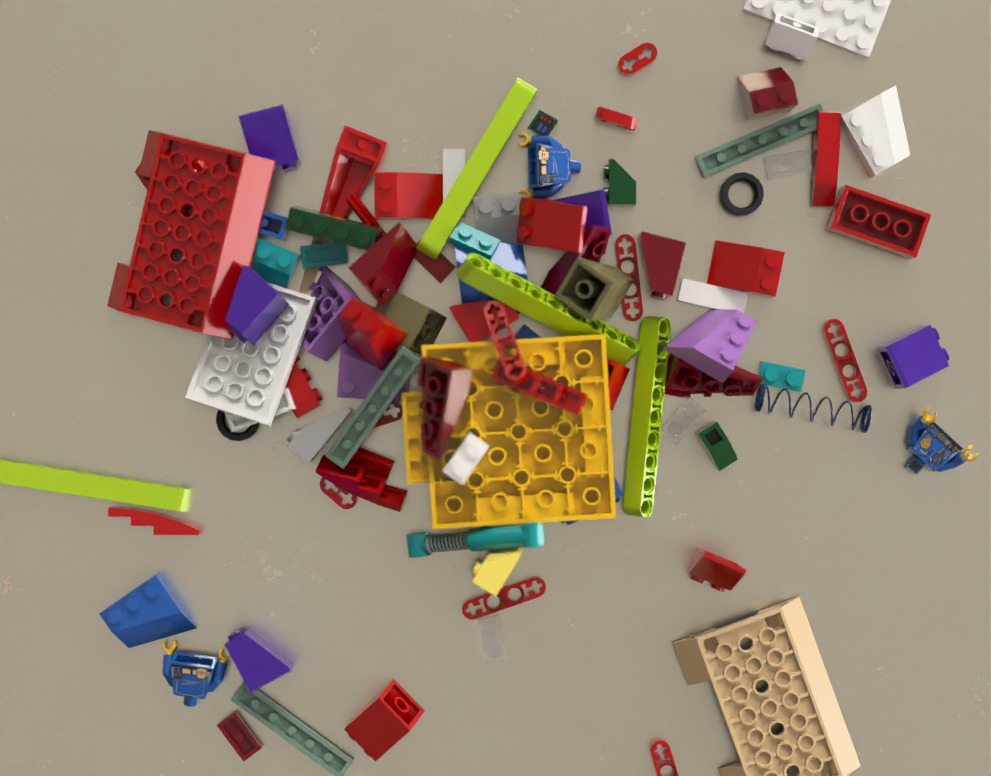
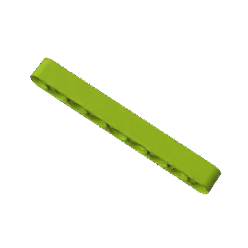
M520 78L516 80L416 247L417 250L434 260L437 259L536 94L537 88Z
M470 253L456 271L458 277L463 282L565 336L605 334L607 358L617 363L626 365L640 350V344L634 337L602 320L589 321L555 295L476 253Z
M646 316L643 318L640 328V350L638 351L623 510L626 515L643 518L651 515L654 505L669 354L664 348L670 343L671 323L666 317Z
M0 459L1 484L187 512L191 491L188 488Z

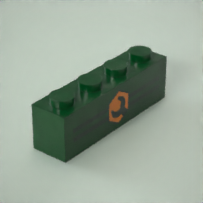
M299 206L290 207L285 228L286 230L363 250H369L379 241L383 230L381 227Z

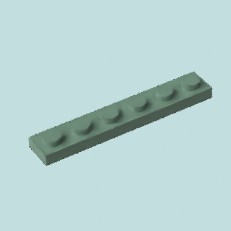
M821 103L697 155L695 158L703 177H707L815 131L818 111H823Z
M404 346L401 347L325 456L342 469L346 467L420 363L421 359Z
M245 682L241 684L230 699L334 776H343L352 764L353 759L259 690L256 689L250 693Z

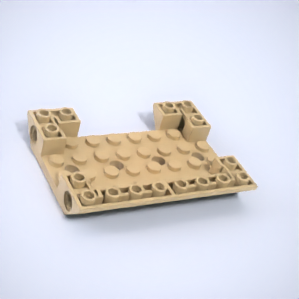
M799 596L757 611V615L719 629L714 627L672 642L687 685L712 682L740 762L718 769L720 776H787V768L791 765L798 767V774L796 776H847L860 767ZM744 637H749L752 640V646L747 650L740 647V641ZM759 680H765L768 684L764 692L756 691L755 685ZM774 723H781L783 725V731L778 735L771 732V726Z

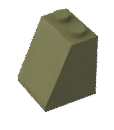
M577 257L555 296L589 321L611 318L634 279L617 267Z
M395 292L382 305L377 303L375 308L407 333L401 345L422 355L421 345L434 344L447 319L433 309L399 292Z

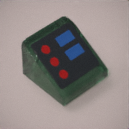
M539 110L527 129L536 135L549 136L559 120Z

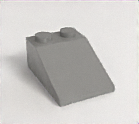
M518 192L473 197L476 229L499 239L501 242L523 246V244L516 242L520 213Z
M349 407L300 429V431L295 429L287 439L290 442L287 448L307 464L311 463L354 410Z

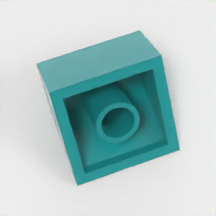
M257 238L250 268L267 283L288 289L301 256Z

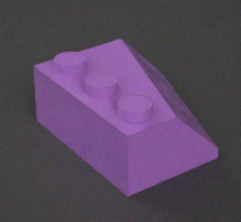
M321 266L319 271L322 273L317 283L313 282L310 287L312 291L310 296L315 297L317 303L302 345L308 353L327 362L346 338L339 317L340 313L352 297L360 299L348 283L327 266Z
M710 309L669 343L664 350L724 383L733 371L757 320L736 309Z
M345 338L340 350L337 397L365 399L398 351H395L383 369L379 370L348 345ZM410 377L393 401L402 402L401 392H409Z

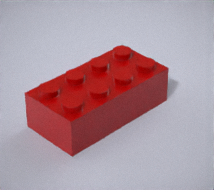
M844 185L839 191L826 230L913 259L918 255L931 214Z

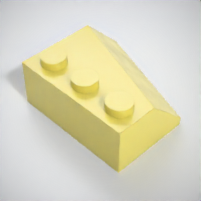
M523 548L487 550L481 561L477 559L471 569L472 582L496 596L520 558Z

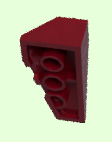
M591 225L584 232L582 253L567 251L549 270L540 288L555 295L577 257L600 263L601 256L606 252L610 229Z
M670 353L667 364L665 394L682 398L690 397L691 394H704V397H711L712 393H724L726 396L754 395L762 382V377L735 365L731 374L722 383Z
M421 357L418 387H422L423 401H419V405L424 413V422L421 424L422 447L424 453L439 460L444 455L468 395L472 368L458 362Z

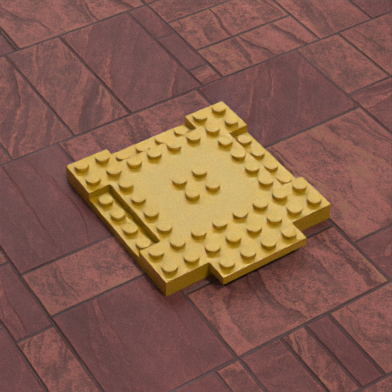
M605 334L516 340L526 369L588 394L580 416L492 380V374L500 358L494 341L421 345L422 357L458 362L472 368L469 392L442 459L438 460L423 452L421 424L424 422V413L419 405V401H423L422 391L401 392L407 484L430 483L433 529L616 518ZM511 347L506 348L503 356L511 358L515 355L516 350ZM469 432H471L488 444L489 448L461 485L443 472V469Z

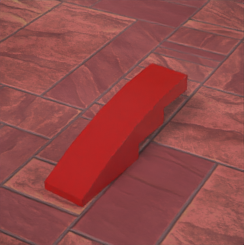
M818 111L812 151L814 156L811 176L813 187L810 202L814 206L835 205L840 155L841 112Z
M499 358L491 377L492 380L580 416L588 394L527 369L528 376L525 382L518 385L512 384L508 380ZM511 364L514 371L512 375L519 377L521 371L518 370L516 364Z
M323 454L316 468L318 475L334 485L362 499L401 512L407 498V490L386 485L387 478L366 473V466L348 462L346 467L342 469Z
M112 506L108 508V517H131V526H154V535L202 534L201 528L160 512L130 507Z

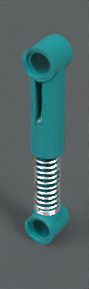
M543 522L470 529L468 533L462 532L461 534L458 532L454 534L430 535L429 532L406 535L409 558L429 556L434 552L459 551L463 549L475 552L545 546Z

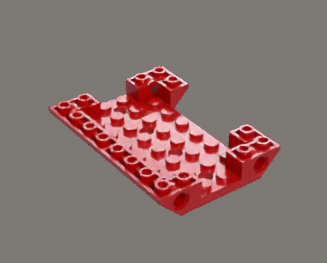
M149 130L138 174L150 177L133 253L130 265L117 262L107 306L120 312L195 332L233 339L234 334L229 330L231 325L226 321V317L242 268L245 265L249 268L251 267L276 161ZM201 159L204 162V169L201 172H197L194 166L196 161ZM188 204L192 205L194 210L190 217H186L184 214V208ZM177 249H180L183 253V257L179 262H176L173 258V254ZM165 294H170L172 297V303L169 306L163 304Z

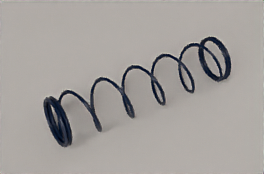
M760 384L755 402L756 412H760L762 409L766 389L769 414L772 413L780 394L786 390L789 399L790 419L793 417L799 401L806 394L809 398L811 423L819 406L826 398L830 403L831 426H834L836 418L845 403H849L851 407L852 431L855 429L862 412L861 432L866 433L870 426L872 417L871 405L867 404L861 409L854 423L852 404L846 400L839 407L833 420L832 402L826 396L819 402L812 417L811 398L805 392L799 397L791 414V398L787 388L779 392L771 410L770 393L767 385Z

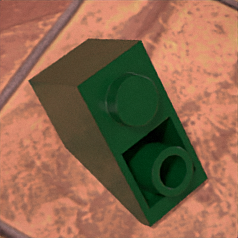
M609 159L608 165H604V178H608V187H604L608 206H635L636 181L614 159Z
M713 421L695 433L719 471L738 460L730 441L717 421Z

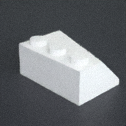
M896 86L841 116V128L870 178L910 155Z

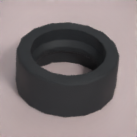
M745 172L735 173L722 184L719 193L720 202L730 214L736 216L749 215L762 204L764 197L763 186L759 179L752 174ZM738 181L748 182L754 189V200L747 207H737L729 199V189Z
M220 410L217 412L216 424L218 430L224 437L230 440L242 441L249 439L260 426V423L249 426L244 432H231L225 423V413Z

